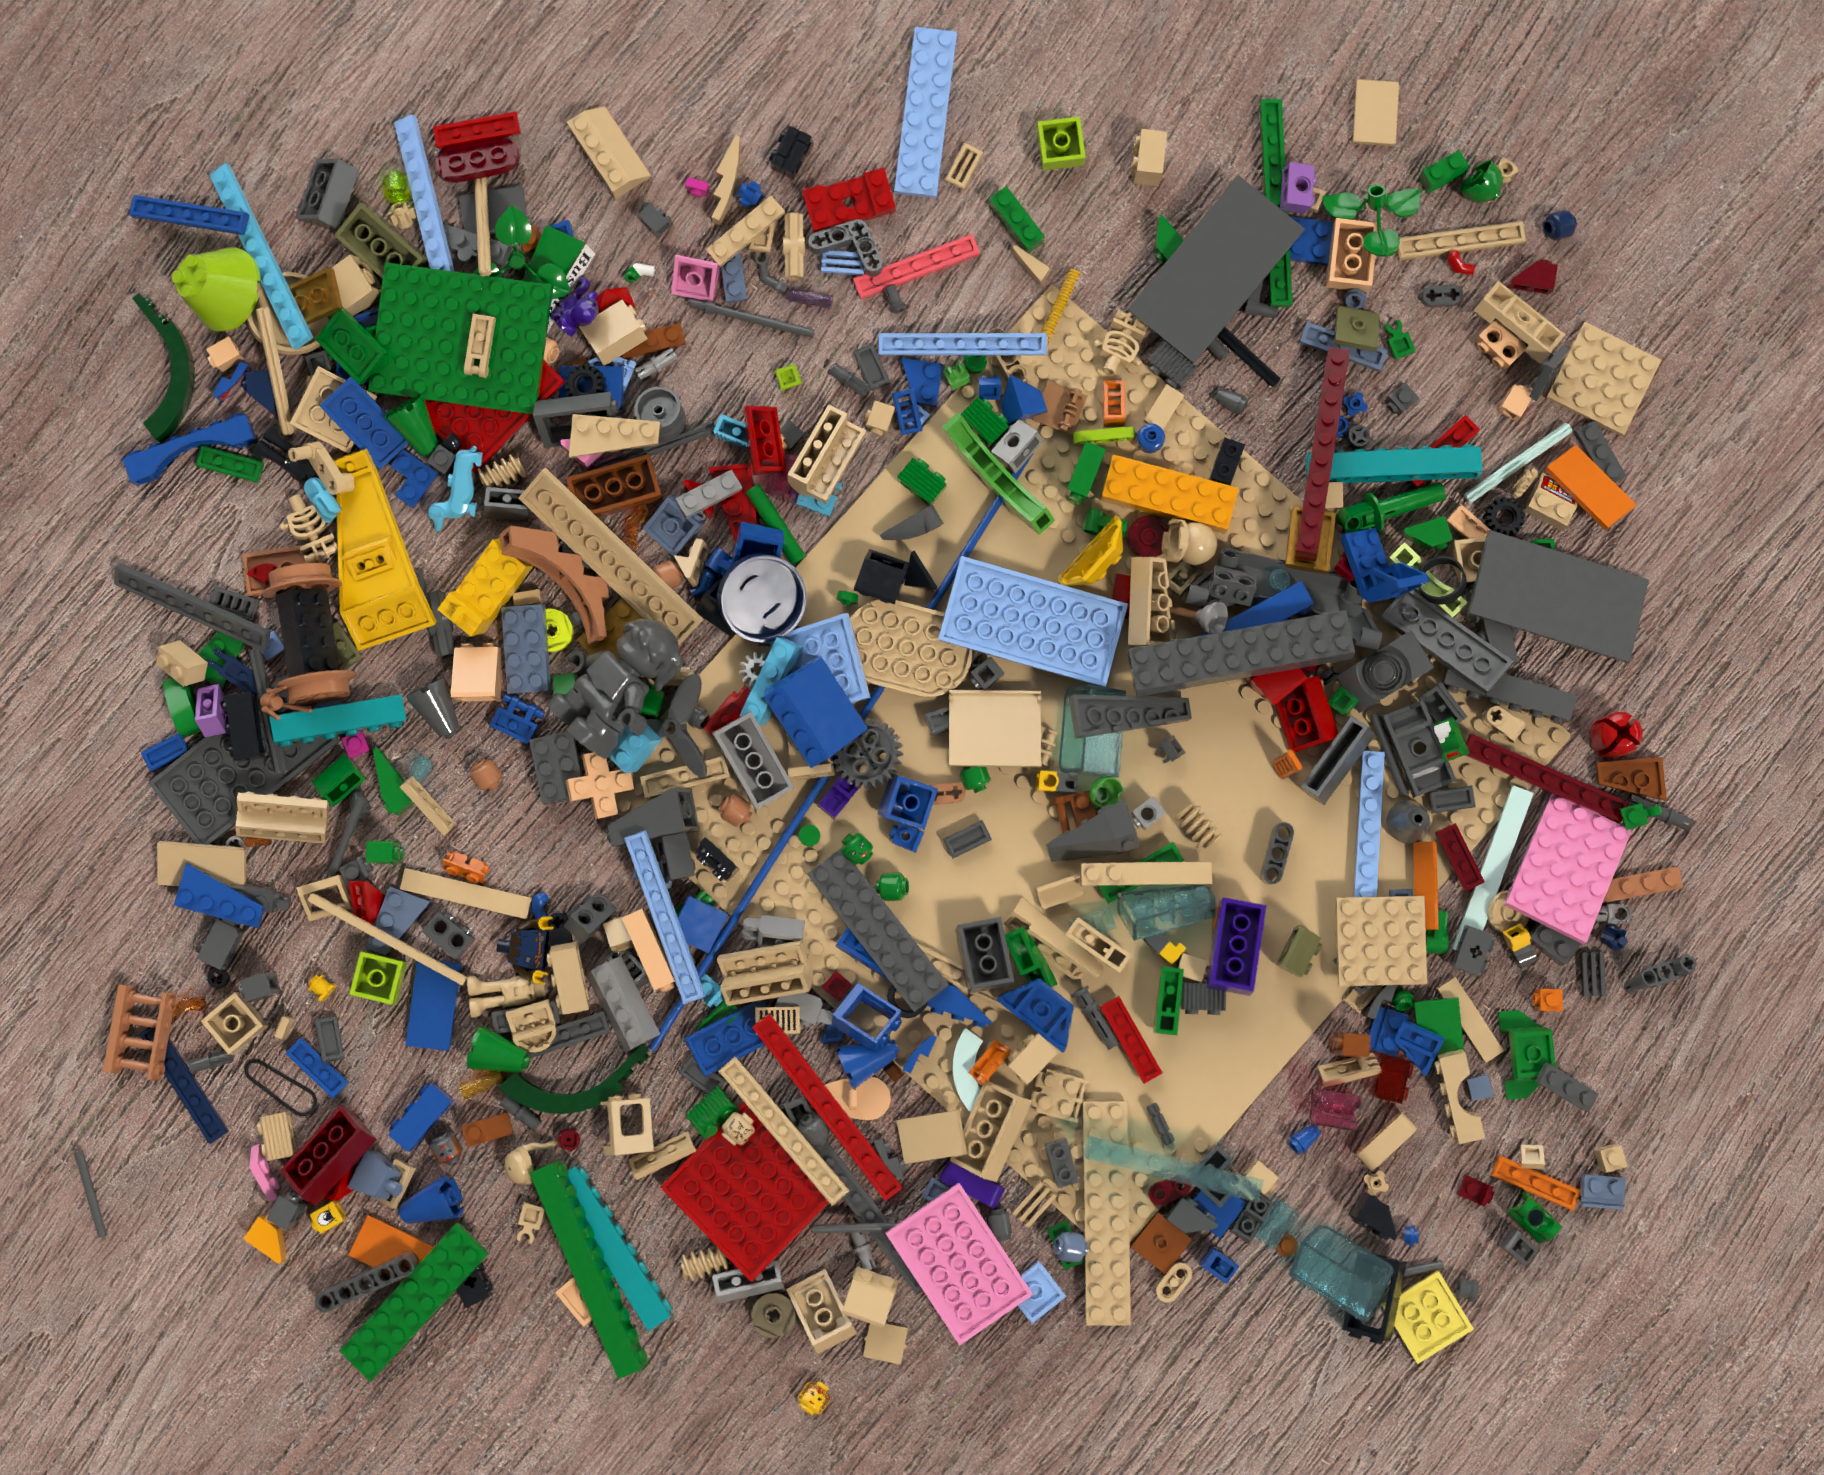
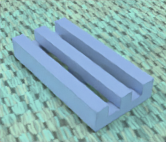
M830 251L822 254L821 273L864 274L860 261L827 259V257L859 259L856 252ZM826 264L860 266V269L826 267Z

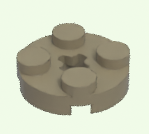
M772 1292L764 1294L755 1302L751 1316L756 1330L761 1335L768 1338H777L792 1329L796 1319V1312L792 1301L786 1295ZM778 1310L777 1314L780 1315V1318H775L774 1321H771L768 1311Z

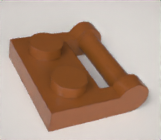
M1090 790L1052 798L1053 805H1056L1062 834L1070 830L1064 803L1070 802L1076 828L1081 826L1080 822L1084 819L1090 820L1096 816L1095 808L1089 798Z

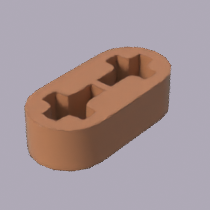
M959 783L929 785L938 788L937 792L944 793V796H937L933 802L934 805L958 803L965 797V788ZM953 787H957L959 791H962V794L958 795V799H954L953 795H946V792L953 791Z

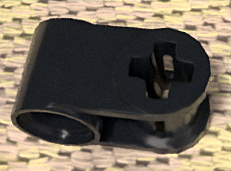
M557 911L549 916L553 917V919L548 920V926L553 927L552 930H548L549 949H551V946L573 942L572 933L564 927L568 918L566 917L567 913L563 911ZM557 916H559L560 919L564 920V923L560 924V927L557 923L554 924V920L557 919Z

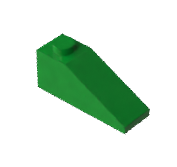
M376 747L373 749L381 797L385 801L383 806L389 814L394 813L399 816L415 803L400 788L405 780L383 751Z
M1161 967L1153 1033L1178 1034L1184 969Z

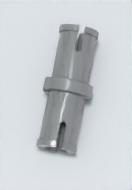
M669 348L656 357H650V361L634 370L642 381L657 371L658 373L661 372L663 367L678 360L672 348Z
M864 1232L850 1233L855 1246L854 1252L858 1254L862 1268L868 1270L875 1268L876 1264L870 1250L871 1244L867 1242Z

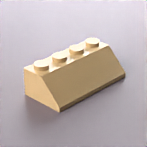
M605 106L585 110L567 121L569 130L615 199L651 177Z
M991 1081L985 1082L963 1129L967 1154L952 1156L950 1161L983 1179L997 1182L1032 1100Z

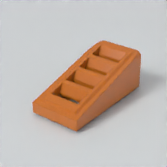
M1103 380L1104 426H1125V380ZM1108 389H1121V392H1108ZM1108 398H1121V400H1108ZM1108 407H1121V409H1108Z
M1293 750L1287 751L1272 761V765L1281 779H1285L1302 769V765Z

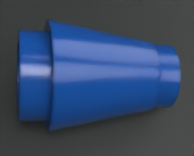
M1312 1124L1291 1135L1288 1144L1297 1155H1300L1310 1148L1318 1136L1321 1135V1132L1316 1125Z

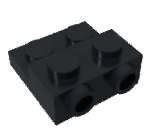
M706 837L702 839L699 843L700 846L695 850L698 853L696 858L704 866L709 864L714 869L712 874L720 881L725 879L728 882L740 870Z

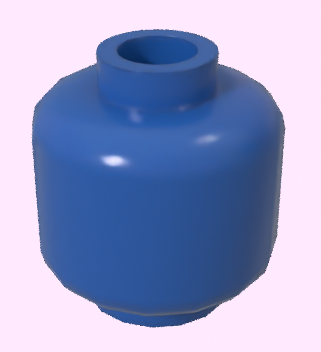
M1152 423L1142 426L1136 437L1139 449L1149 454L1159 451L1165 441L1163 429L1157 424Z

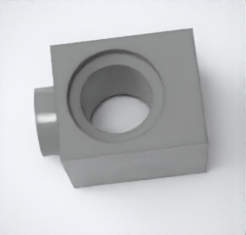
M1152 796L1131 812L1133 816L1131 819L1138 829L1142 827L1145 830L1165 815L1166 812L1154 796ZM1143 809L1151 810V820H1144L1141 817Z

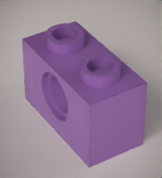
M1289 162L1283 168L1281 210L1305 214L1313 207L1315 202L1313 187L1316 183L1313 165ZM1296 185L1300 186L1302 191H1299Z
M219 684L198 688L195 721L204 737L226 733L227 714L223 710L225 695Z

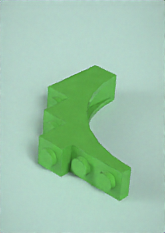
M958 412L942 426V429L956 447V452L963 462L981 477L987 488L1003 500L1011 513L1039 535L1055 521L1047 507L1028 492L1002 466Z

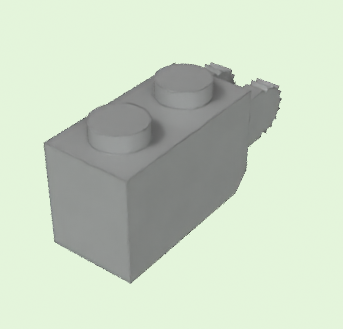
M762 915L761 919L745 918L743 920L744 930L742 931V937L747 940L758 941L759 948L801 941L803 944L805 920Z
M806 992L778 997L775 1007H800V1024L811 1027V1024L817 1025L819 1021L832 1025L833 1013L823 1009L825 1004L822 998Z

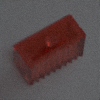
M1382 1054L1380 1062L1382 1071L1377 1076L1373 1097L1402 1104L1403 1100L1407 1099L1409 1087H1406L1407 1078H1411L1413 1074V1066L1410 1065L1411 1060Z

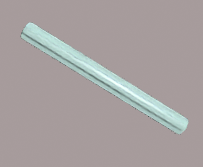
M1568 423L1562 424L1464 494L1466 501L1472 503L1572 432Z

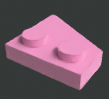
M260 1144L251 1147L249 1168L267 1200L271 1202L277 1199L280 1186L276 1177H273L268 1162L262 1154Z

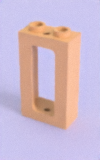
M640 909L622 917V920L654 991L660 990L661 993L675 988L674 983L676 982L664 948L647 915V910Z

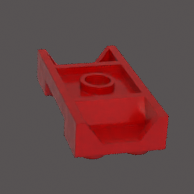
M884 167L865 172L864 176L824 187L822 184L802 190L813 233L852 220L866 221L896 212V206ZM850 197L855 200V205L846 207L843 201Z

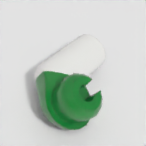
M635 263L626 270L624 274L625 280L628 283H633L642 275L654 277L655 266Z

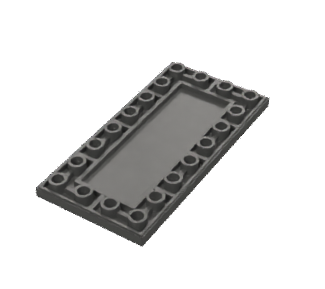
M1238 175L1130 305L1128 311L1173 346L1190 362L1195 364L1300 237L1305 228Z
M1489 530L1487 531L1467 614L1628 663L1631 659L1649 579Z

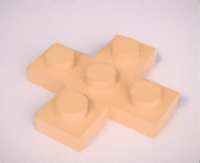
M594 752L583 754L582 760L586 776L566 780L570 802L591 798L595 819L618 815L614 794L634 790L631 772L624 773L622 770L609 772L606 758L604 759Z

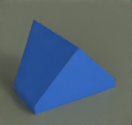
M1010 375L1001 402L1003 415L1009 422L1008 426L1015 424L1018 419L1023 421L1048 412L1042 391Z

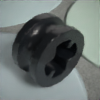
M1331 666L1319 677L1320 680H1323V685L1326 686L1339 675V672H1335L1334 666Z
M213 969L209 972L207 981L211 987L223 988L228 984L230 976L226 970ZM216 973L223 975V979H221L223 982L221 984L213 980V978H216L214 976Z

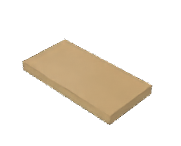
M165 841L157 843L158 885L179 886L186 863L229 887L231 884L246 885L245 847Z

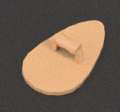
M870 1077L855 1089L852 1088L849 1078L825 1084L850 1118L874 1120L884 1115L889 1108L891 1101L890 1090L879 1078Z

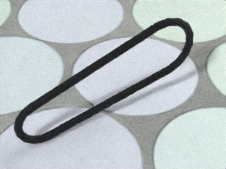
M252 1060L246 1064V1077L298 1116H307L315 1110L317 1098L310 1089L260 1060ZM253 1063L261 1064L309 1092L314 1099L312 1109L306 1113L294 1110L254 1080L248 1073L249 1066Z

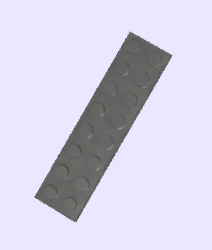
M841 848L807 874L914 1013L949 986L857 866L852 864L841 853Z

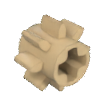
M398 202L392 205V212L388 213L390 222L393 226L397 225L399 229L410 227L413 224L412 219L416 218L414 208L411 205L407 206L406 202Z

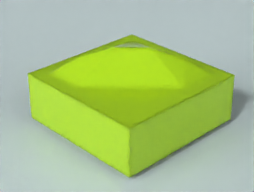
M796 363L775 370L781 391L803 384Z

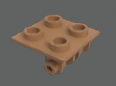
M1047 381L1043 391V398L1048 412L1033 417V421L1073 436L1088 395L1082 394L1080 389L1074 388L1072 390Z

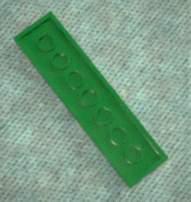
M459 1222L456 1223L416 1266L414 1271L405 1278L340 1349V1352L369 1382L373 1381L490 1253Z

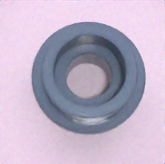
M1352 288L1345 295V303L1349 308L1359 309L1366 302V295L1361 289ZM1353 296H1357L1359 300H1355Z

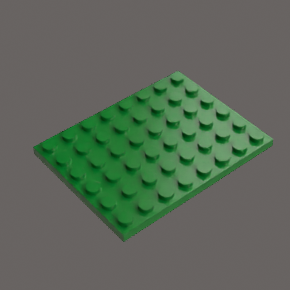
M385 262L375 340L388 353L370 375L368 391L410 398L422 395L425 400L533 415L534 404L538 401L553 285L491 276L482 277L476 274ZM473 314L496 318L487 378L479 377L477 374L472 376L464 374ZM475 359L474 365L479 366L480 360Z

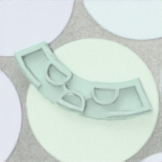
M965 1028L954 1050L952 1070L958 1095L965 1107L971 1112L981 1089L977 1081L968 1072L975 1064L977 1051L983 1040Z

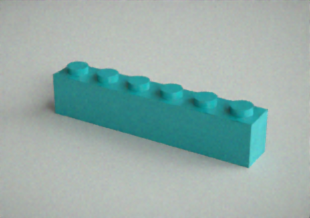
M402 694L312 709L311 713L299 711L278 715L280 720L269 716L274 744H279V747L292 746V742L301 741L302 744L315 742L314 738L323 737L324 740L335 739L337 734L343 733L346 736H353L359 734L360 730L366 729L368 732H377L381 730L380 727L389 726L390 729L400 728L402 723H406Z

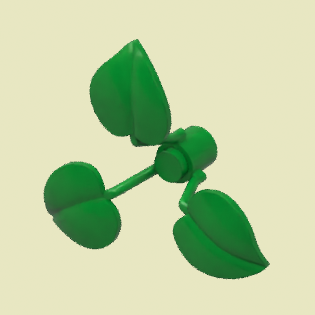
M1376 184L1369 187L1368 196H1364L1362 204L1360 198L1353 193H1338L1331 196L1323 195V204L1327 213L1334 219L1353 220L1356 217V212L1362 211L1367 203L1371 210L1377 212L1378 232H1370L1365 236L1363 241L1364 248L1370 254L1389 257L1394 255L1399 249L1400 238L1394 230H1381V208L1385 206L1388 212L1393 211L1398 217H1410L1419 210L1421 188L1397 191L1386 196L1385 188L1382 185Z
M510 205L496 222L495 234L503 244H513L514 250L511 251L508 263L502 270L499 271L497 265L491 262L490 276L505 278L502 274L508 268L521 269L525 267L535 277L532 282L553 285L552 299L567 295L570 292V287L564 271L558 265L552 263L544 264L539 267L537 274L525 263V255L522 251L518 250L517 243H528L532 235V228L524 213L517 207ZM478 267L473 274L480 275Z

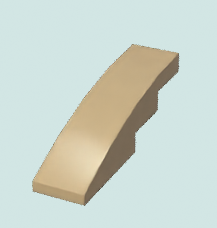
M735 135L716 171L717 178L721 182L714 193L715 201L719 203L712 215V221L720 227L730 207L737 184L741 153V141L737 135Z

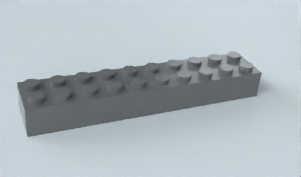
M1343 610L1128 649V660L1136 697L1348 660L1353 658L1355 649L1347 612Z

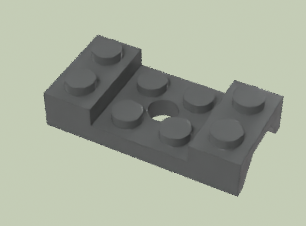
M1424 700L1380 717L1405 772V779L1413 798L1457 781L1449 761L1444 762L1443 751ZM1416 742L1422 743L1425 747V751L1421 755L1414 752L1413 746Z

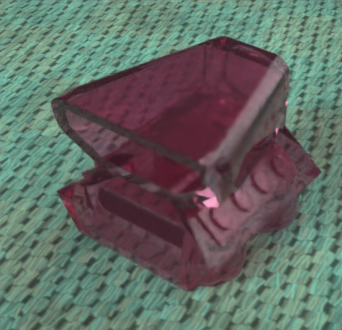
M1312 1089L1309 1124L1357 1132L1354 1112L1361 1106V1096Z

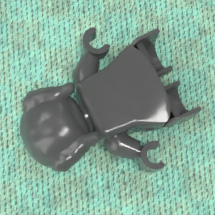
M642 618L627 622L624 625V634L616 642V650L621 658L608 650L589 656L580 651H574L569 654L568 661L578 666L574 669V674L579 676V678L575 682L574 688L569 690L566 695L557 693L547 704V707L553 714L569 725L567 730L578 742L604 759L616 747L618 737L624 734L626 728L629 727L630 731L636 735H641L646 730L647 721L638 713L642 711L645 696L649 692V686L640 676L642 675L650 679L656 678L654 688L659 692L665 684L676 676L684 662L683 657L679 653L677 638L665 624L657 620ZM589 712L588 717L586 719L583 718V716H586V714Z

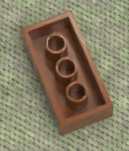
M650 454L566 478L569 490L598 518L663 500Z

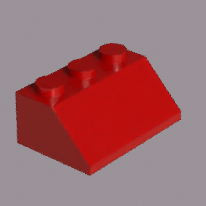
M1319 676L1306 679L1275 704L1289 748L1294 753L1332 741L1339 734Z

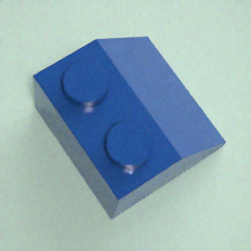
M890 773L893 779L888 780L877 814L925 830L938 788Z

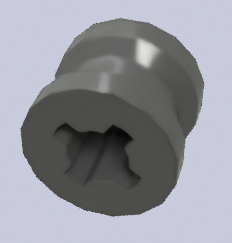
M1363 425L1354 426L1346 436L1347 444L1353 449L1363 448L1369 442L1370 432Z
M1460 1276L1456 1285L1455 1297L1457 1299L1467 1298L1469 1302H1475L1479 1290V1281H1468L1465 1277Z

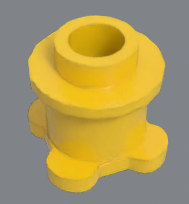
M315 975L308 983L310 986L308 991L314 992L319 997L317 1000L319 1002L325 1001L337 987L336 984H330L325 980L324 975L320 977Z

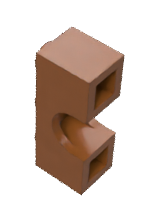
M1333 1032V1036L1329 1038V1049L1332 1050V1054L1370 1057L1371 1035Z

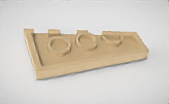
M573 414L569 459L584 455L590 456L597 453L658 445L660 422Z

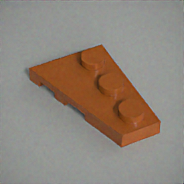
M1662 757L1595 763L1597 785L1663 801L1667 800Z

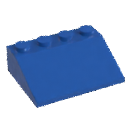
M822 656L765 688L763 697L810 768L830 758L868 729Z

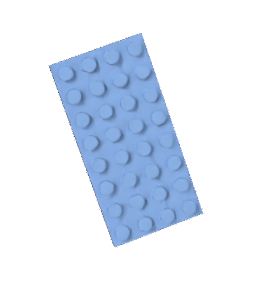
M961 556L938 641L1105 688L1128 604Z

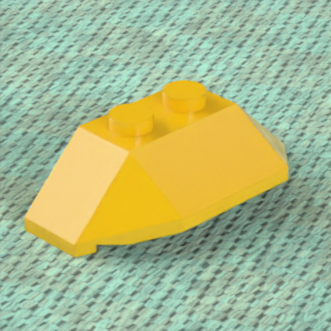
M1117 514L1058 577L1061 585L1094 584L1096 580L1100 581L1107 574L1106 570L1111 564L1115 565L1121 559V553L1123 552L1122 522Z

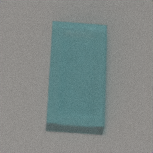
M1277 1199L1255 1237L1275 1249L1298 1211Z

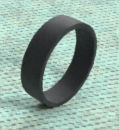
M1437 556L1426 561L1419 570L1426 573L1436 565L1450 564L1462 572L1460 585L1454 592L1446 596H1431L1425 593L1421 586L1418 587L1425 600L1433 604L1443 605L1455 601L1462 595L1466 588L1467 579L1462 565L1456 559L1448 556Z

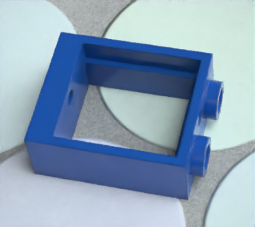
M857 983L832 1015L833 1026L875 1053L879 1047L883 1048L887 1044L890 1033L897 1031L902 1023L900 1009ZM861 1001L890 1019L875 1039L847 1021Z

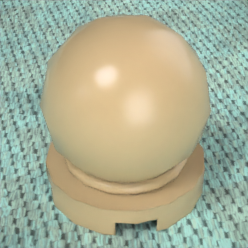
M1180 519L1169 521L1168 524L1171 526L1168 532H1164L1162 539V553L1167 554L1166 561L1178 563L1182 560L1191 565H1202L1215 555L1218 546L1217 538L1209 526L1198 522L1187 524L1185 520Z

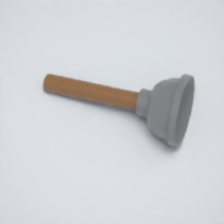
M1221 602L1206 605L1198 611L1174 605L1169 607L1170 614L1196 619L1208 635L1223 632L1227 624V607Z

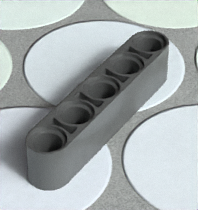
M413 1252L402 1253L324 1289L315 1298V1306L321 1312H329L410 1275L419 1264V1259ZM402 1260H407L410 1263V1268L404 1267ZM383 1269L389 1270L391 1277H386L383 1274ZM363 1278L369 1279L371 1286L365 1285ZM343 1287H348L351 1290V1295H347ZM324 1295L330 1297L331 1304L325 1302Z

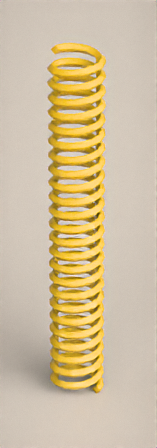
M1072 268L1068 270L1066 279H1064L1065 282H1063L1062 288H1060L1061 291H1059L1058 297H1056L1057 300H1055L1044 328H1042L1043 331H1041V333L1045 332L1048 334V345L1052 338L1051 336L1055 332L1056 323H1059L1057 320H1060L1059 317H1062L1060 314H1063V308H1066V302L1070 299V293H1072L1073 287H1075L1078 280L1077 278L1081 274Z

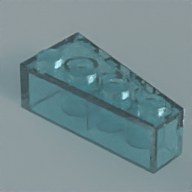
M1207 884L1117 893V912L1133 941L1215 918L1216 898Z

